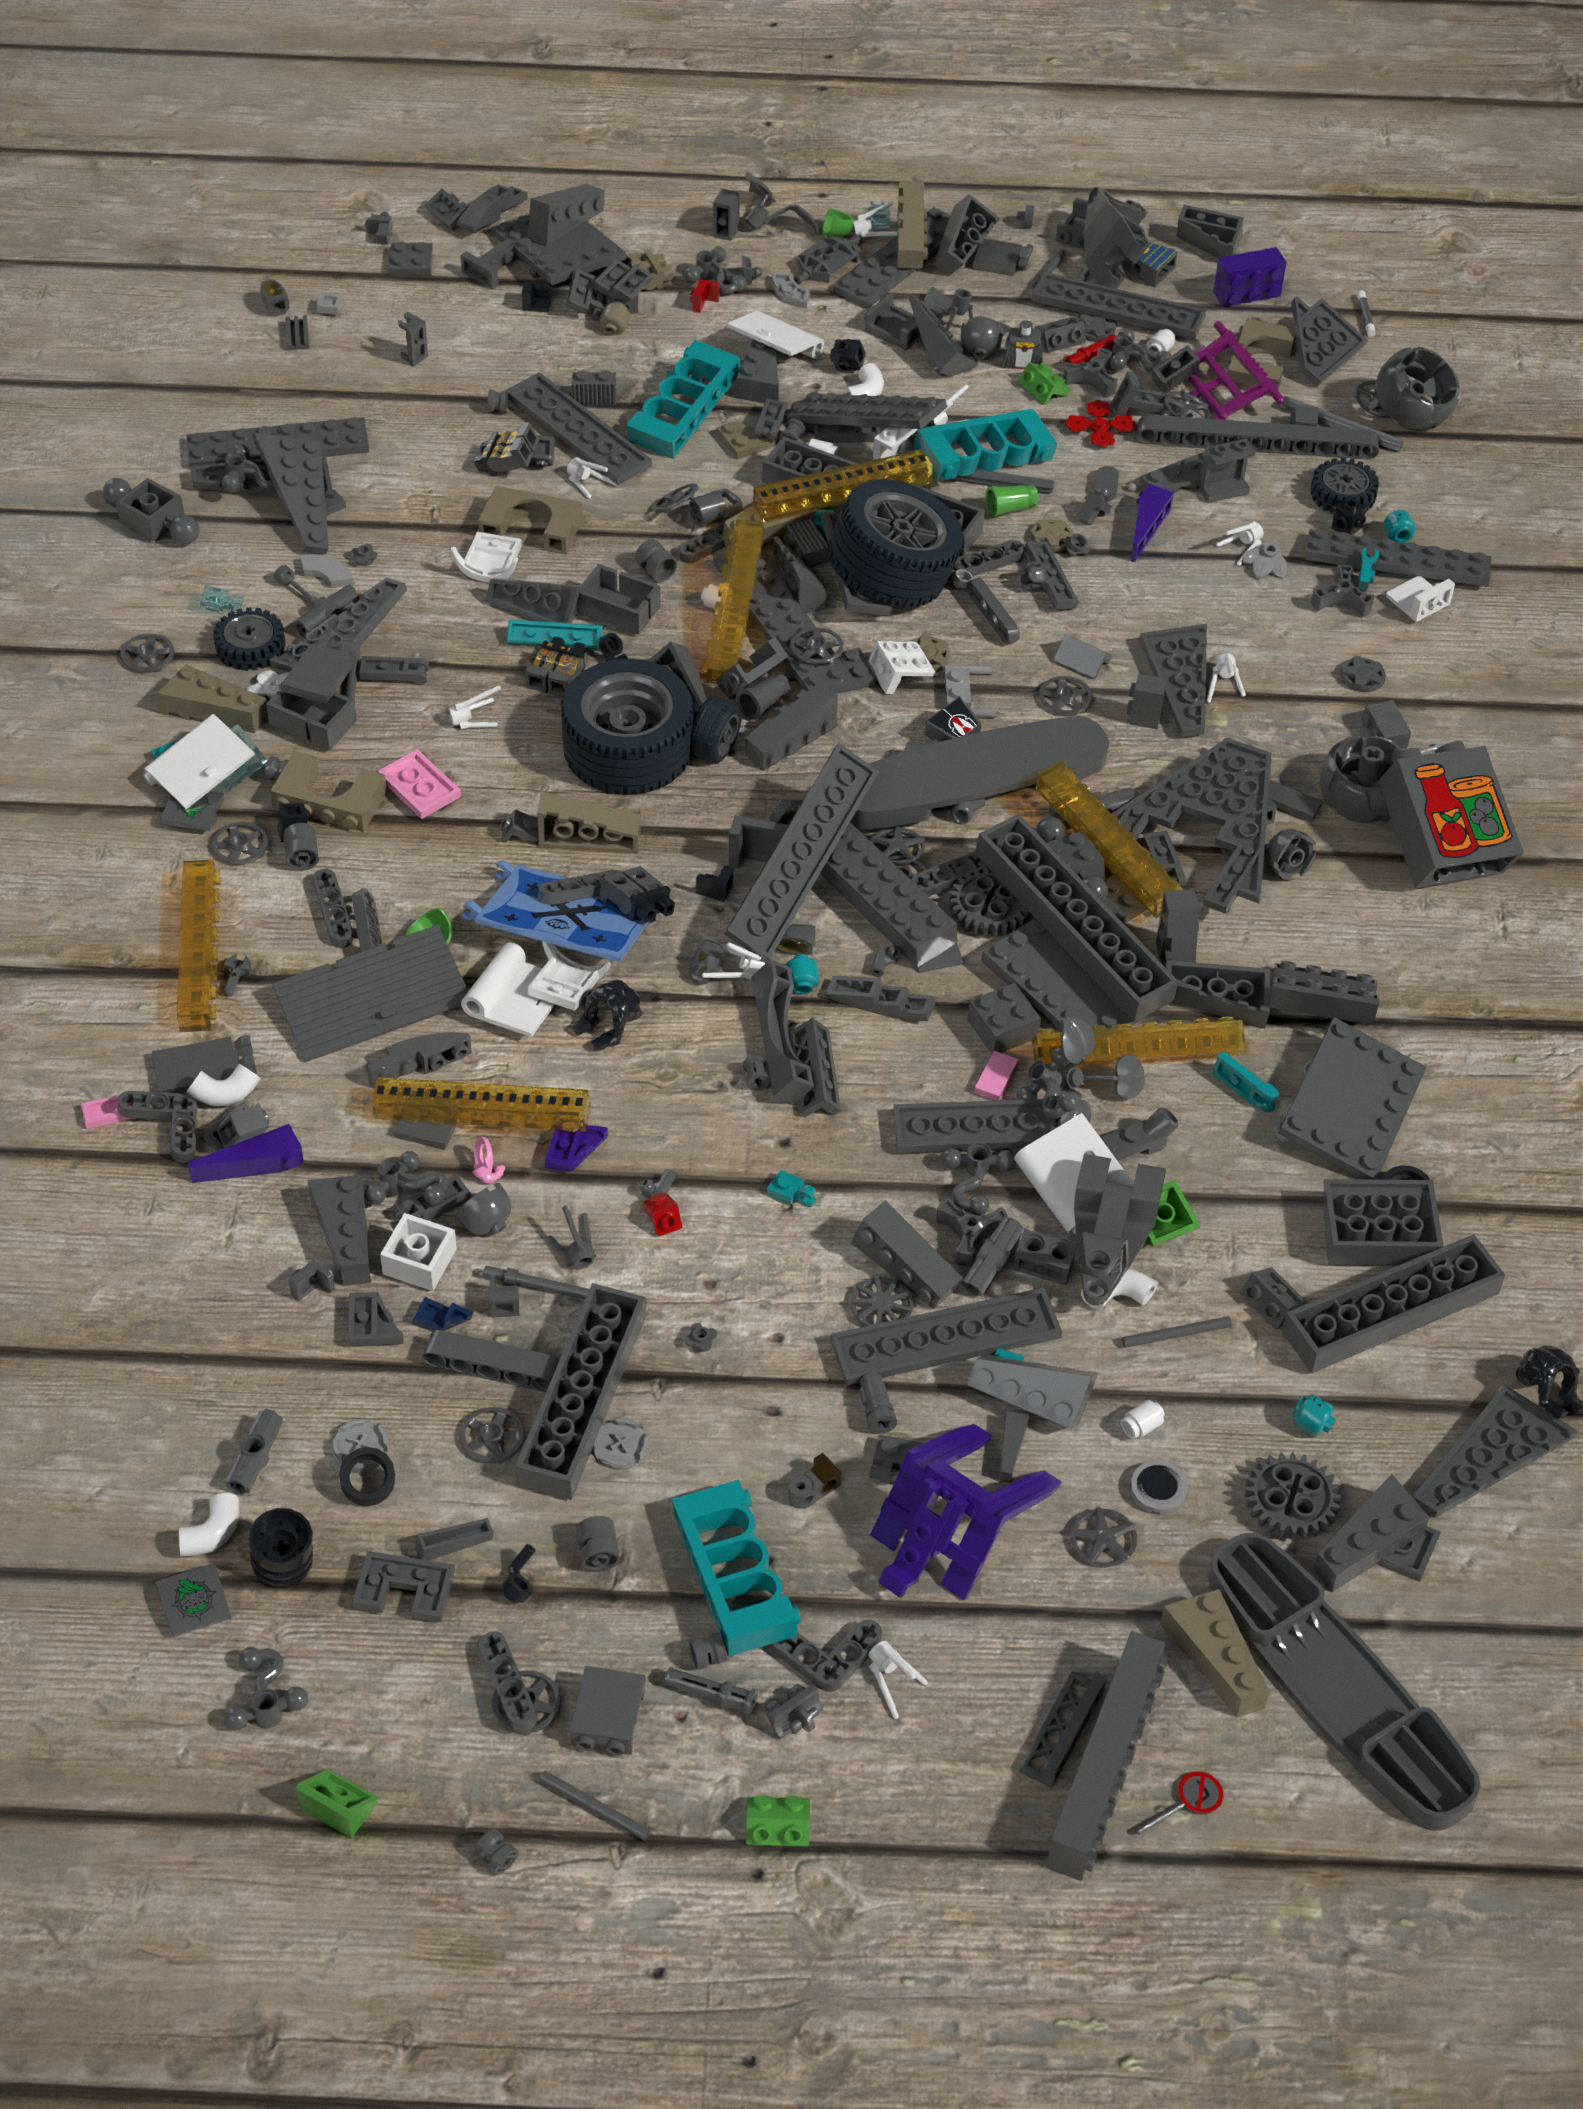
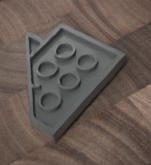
M1296 296L1292 300L1291 305L1301 373L1318 387L1361 350L1368 340L1324 299L1321 298L1309 308Z

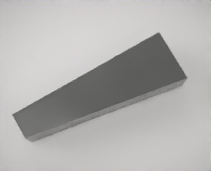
M1006 1412L1000 1482L1011 1483L1029 1423L1030 1414Z
M488 1518L419 1534L417 1535L415 1549L419 1559L430 1561L492 1540L494 1532Z

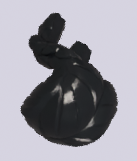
M612 980L602 984L591 995H588L584 1005L585 1011L580 1020L573 1025V1031L577 1035L588 1032L593 1024L598 1022L599 1001L601 1000L608 1004L613 1013V1029L591 1041L595 1050H604L612 1044L618 1045L626 1022L637 1020L643 1013L640 1008L639 994L621 980Z
M1551 1345L1527 1351L1523 1355L1520 1362L1521 1366L1517 1368L1515 1375L1518 1381L1526 1387L1538 1385L1539 1406L1545 1407L1546 1411L1552 1413L1555 1418L1564 1419L1565 1415L1569 1413L1550 1399L1553 1382L1557 1373L1561 1371L1563 1372L1564 1379L1561 1383L1562 1388L1559 1391V1398L1564 1400L1566 1408L1573 1410L1578 1415L1583 1414V1401L1578 1398L1576 1393L1580 1369L1576 1367L1573 1358L1563 1350Z

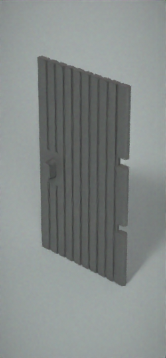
M439 925L393 940V949L388 950L384 943L336 960L337 969L331 970L328 963L272 983L305 1063L461 1006V1001L468 993V989Z

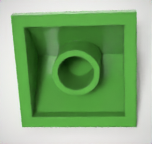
M1175 1180L1163 1184L1155 1227L1145 1241L1151 1247L1201 1227Z
M329 1769L298 1783L296 1787L301 1810L350 1838H353L379 1800V1797Z

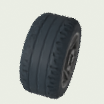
M711 697L703 702L693 719L690 750L693 756L714 764L725 759L736 742L741 726V711L738 705L719 697Z

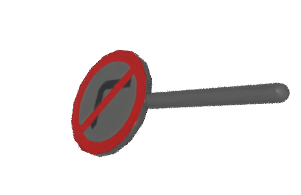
M1194 1771L1186 1774L1180 1780L1177 1788L1178 1798L1181 1802L1135 1830L1136 1834L1143 1833L1184 1807L1193 1813L1202 1815L1215 1812L1221 1806L1224 1798L1220 1782L1205 1772Z

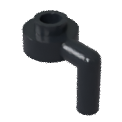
M608 633L600 638L599 648L605 656V662L615 659H628L626 654L615 658L623 650L622 641L617 634Z
M526 1544L509 1564L508 1576L502 1582L504 1596L514 1603H524L533 1593L531 1584L520 1573L522 1567L536 1552L535 1548L530 1544Z

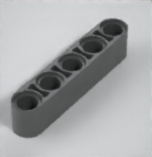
M443 1330L431 1332L422 1355L423 1361L435 1368L541 1392H547L560 1361L559 1358L553 1355Z

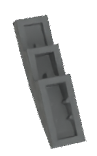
M833 976L825 993L826 998L854 1008L909 1020L928 1021L935 1006L933 996L909 994L907 987L883 986L881 978Z

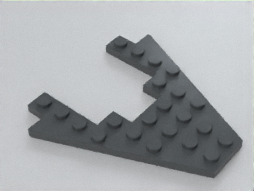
M1226 738L1093 825L1092 828L1084 831L1095 845L1100 846L1097 842L1103 839L1109 842L1098 848V852L1104 859L1105 870L1113 873L1116 871L1123 859L1116 863L1113 858L1118 855L1125 858L1149 821L1171 829L1181 813L1185 812L1222 825V829L1215 838V843L1218 846L1234 851L1204 897L1203 905L1227 914L1237 896L1259 904L1262 892L1272 761L1271 752ZM1098 830L1101 835L1093 839L1090 834ZM1113 846L1116 851L1108 855L1105 850Z

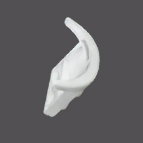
M477 532L465 559L460 556L456 547H451V554L457 567L466 576L477 581L490 583L492 578L508 579L513 574L518 563L517 556L522 547V541L518 538Z
M542 941L549 961L529 985L528 995L575 1011L596 982L606 974L613 960L608 959L606 963L599 966L582 965L564 956L554 944Z

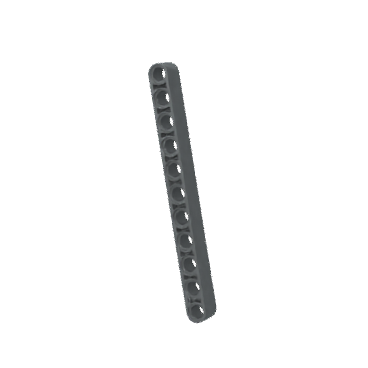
M1144 415L1138 421V439L1143 444L1206 448L1247 439L1255 452L1365 460L1373 459L1379 453L1378 435L1373 430L1163 415Z

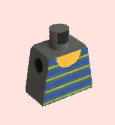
M1149 242V247L1137 263H1132L1130 260L1129 271L1135 277L1155 288L1175 269L1178 251Z

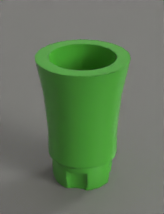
M1034 485L988 486L985 501L989 515L996 517L1005 513L1036 507L1039 496Z

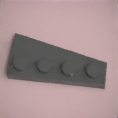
M1205 451L1141 475L1139 483L1145 489L1149 484L1172 492L1179 491L1180 487L1198 488Z
M492 578L490 579L485 601L536 621L572 623L581 586Z

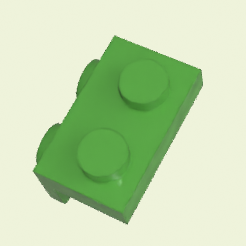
M1028 362L1019 378V382L1043 404L1048 403L1052 394L1067 396L1071 390L1065 384V379L1054 374L1052 368L1045 363L1034 364Z
M766 1795L747 1797L746 1843L748 1845H809L810 1798L798 1796L781 1798Z

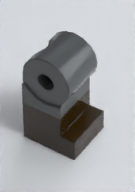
M822 1452L814 1458V1467L804 1475L793 1477L789 1481L788 1498L790 1504L798 1509H805L841 1486V1471Z

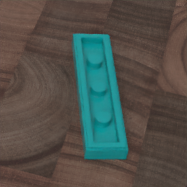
M509 619L506 642L508 645L542 647L544 640L550 642L556 636L562 638L565 641V646L572 647L573 643L579 642L585 645L586 650H600L599 640L602 637L603 627L602 625Z

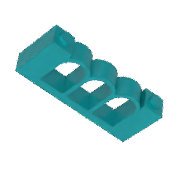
M694 340L685 349L683 358L676 363L675 375L665 378L660 383L659 395L649 398L643 405V412L637 411L633 418L628 420L626 424L628 441L674 459L737 379L741 368L740 357ZM697 374L712 381L709 385H705L686 376ZM682 394L696 399L693 405H689L670 396ZM666 414L680 419V421L675 426L654 416Z
M1032 408L918 429L913 447L919 456L924 455L927 461L923 462L934 479L942 481L956 478L957 475H971L976 471L977 467L982 470L995 471L1000 469L1004 462L1013 466H1022L1030 460L1033 464L1050 461L1053 459L1058 443ZM1013 434L1021 446L1012 444L1005 436ZM987 439L994 451L985 449L978 441ZM960 444L967 456L956 453L951 445Z
M739 1480L672 1499L673 1518L729 1657L798 1636L797 1624L801 1623L798 1607L791 1605L788 1595L783 1596L780 1578L776 1573L769 1570L768 1548L762 1540L756 1537L754 1515L748 1509V1507L752 1506L751 1496L747 1489L743 1490ZM730 1525L740 1526L746 1530L736 1537L703 1546L699 1536L700 1533ZM744 1557L753 1558L759 1562L757 1566L721 1578H716L712 1568L714 1565ZM754 1590H764L773 1595L771 1599L732 1612L729 1611L725 1601L726 1598Z

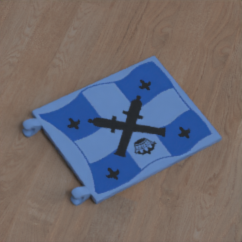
M504 860L496 864V867L502 868L504 872L497 871L495 876L501 880L506 879L483 909L474 901L468 900L463 904V907L470 909L471 912L464 911L462 914L464 919H475V923L617 962L622 961L649 923L644 922L642 919L629 920L627 918L628 914L622 913L615 903H605L599 899L600 896L554 905L543 904L537 899L539 885L544 882L566 879L568 877L520 864L514 868Z

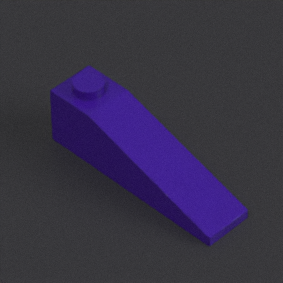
M1149 484L1144 491L1139 493L1137 498L1139 508L1131 556L1132 562H1136L1171 511L1174 492Z
M286 1124L188 1162V1168L192 1183L279 1173L304 1163L301 1144L290 1124Z

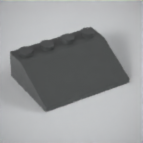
M1324 1179L1325 1244L1328 1265H1401L1444 1247L1433 1180Z

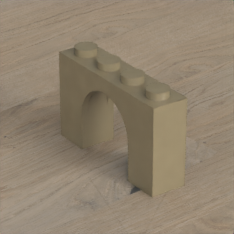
M1247 318L1245 325L1240 326L1238 339L1236 338L1238 343L1244 344L1243 348L1248 349L1247 353L1252 355L1264 353L1290 359L1295 344L1296 332L1295 328ZM1231 351L1228 364H1226L1224 369L1226 374L1240 390L1246 391L1259 383L1237 355ZM1255 360V362L1260 364L1259 367L1264 369L1263 372L1268 373L1267 378L1270 377L1276 383L1277 390H1279L1284 367Z
M495 485L478 520L479 532L504 536L509 525L519 518H542L548 522L544 532L545 551L567 555L583 521L582 502Z
M294 751L270 790L272 807L278 809L279 804L304 803L308 818L364 832L387 793L385 774L362 769L353 786L347 792L335 797H321L309 791L319 775L317 757Z

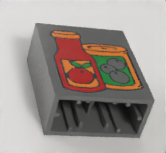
M1454 741L1439 747L1434 754L1422 755L1419 748H1409L1392 756L1391 761L1393 765L1378 782L1415 888L1503 874L1524 853L1486 746L1465 749L1462 741Z

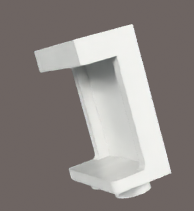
M887 427L874 438L873 469L879 471L877 465L882 464L885 470L880 472L899 479H903L917 467V460L914 458L916 463L913 464L908 460V458L912 457L907 455L908 437L918 429ZM903 460L906 465L900 466L898 461ZM892 462L896 468L890 469L887 463Z

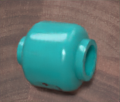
M1396 510L1389 513L1383 522L1387 537L1395 542L1406 543L1415 535L1416 525L1409 512L1405 510Z
M798 954L786 963L791 969L794 993L808 994L819 984L818 964L814 959L809 958L805 954Z
M1310 1394L1307 1398L1302 1396L1291 1414L1295 1417V1426L1314 1437L1319 1436L1323 1431L1328 1434L1336 1421V1418L1332 1417L1334 1407L1314 1394Z

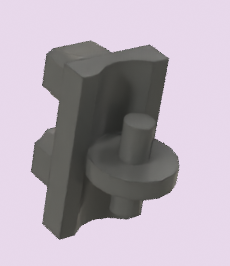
M796 1684L789 1690V1700L781 1704L779 1701L773 1700L765 1706L767 1718L772 1724L774 1735L779 1740L800 1727L807 1732L815 1728L813 1718L819 1715L823 1707L818 1698V1688L813 1684L807 1688Z

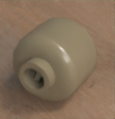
M620 302L610 303L605 306L599 323L609 335L622 334L630 321V313L624 304Z

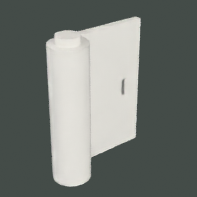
M754 311L727 323V328L790 356L801 353L812 359H817L824 348L823 339L761 311Z
M212 714L144 768L146 773L143 777L152 787L154 785L159 788L162 786L187 810L255 754L217 716Z
M511 942L503 945L461 1001L464 1012L471 1017L529 1037L534 1035L555 1004L528 995L529 985L543 968L525 963L526 956L524 950L518 944Z
M1082 1113L1025 1146L1014 1157L1018 1166L1069 1236H1076L1074 1200L1084 1153L1112 1158L1109 1165L1107 1182L1133 1186L1134 1184Z

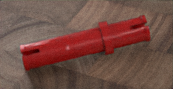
M1110 334L1088 347L1077 349L1074 354L1063 359V364L1065 362L1072 364L1090 362L1091 359L1097 356L1098 348L1106 350L1113 348L1116 335Z

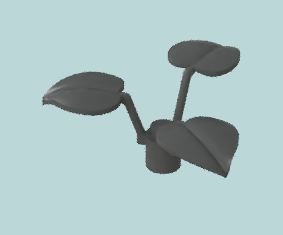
M746 173V178L750 184L749 191L761 195L756 206L745 218V221L751 227L758 230L764 222L768 224L775 217L788 210H792L814 228L816 236L818 235V226L813 217L796 204H790L767 217L769 212L763 207L765 201L768 198L775 203L776 200L770 189L751 173Z
M932 287L925 296L924 304L935 316H942L944 314L948 316L951 314L946 326L947 330L950 329L955 314L961 316L968 311L969 319L973 318V305L970 304L972 294L966 289H957L954 298L951 299ZM993 320V323L998 326V321ZM999 322L1004 329V336L1012 327ZM920 334L917 343L920 348L926 351Z
M1060 1018L1062 1025L1061 1050L1063 1057L1070 1064L1059 1067L1057 1070L1062 1075V1082L1059 1087L1063 1088L1064 1091L1075 1093L1079 1099V1104L1074 1111L1066 1112L1059 1118L1058 1127L1081 1113L1090 1123L1091 1109L1089 1103L1081 1100L1082 1094L1073 1089L1081 1085L1083 1080L1116 1081L1115 1092L1124 1099L1134 1098L1142 1091L1145 1084V1072L1140 1060L1134 1055L1127 1054L1118 1059L1115 1065L1116 1076L1083 1075V1072L1075 1066L1085 1062V1055L1093 1052L1095 1047L1093 1030L1086 1022L1078 1018Z

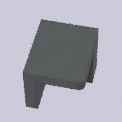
M489 1275L491 1317L520 1316L518 1286L496 1287L495 1275Z

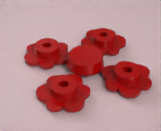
M1095 400L1086 404L1088 414L1097 417L1091 422L1085 419L1083 415H1070L1068 420L1065 421V425L1069 427L1071 432H1084L1091 425V430L1093 431L1091 433V444L1103 448L1115 443L1114 434L1108 432L1110 425L1116 428L1118 432H1131L1133 427L1136 426V422L1132 420L1130 415H1117L1111 422L1102 418L1104 415L1110 414V404L1101 400Z

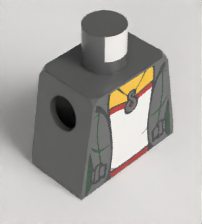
M1023 320L1020 322V328H1010L1002 352V368L1025 369L1028 362L1034 364L1043 363L1041 330L1033 328L1031 321Z

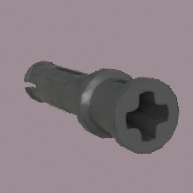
M669 1667L664 1680L666 1687L669 1686L717 1701L721 1708L731 1707L744 1711L746 1716H751L758 1697L757 1689L749 1691L734 1686V1683L731 1681H725L723 1684L673 1669V1667Z

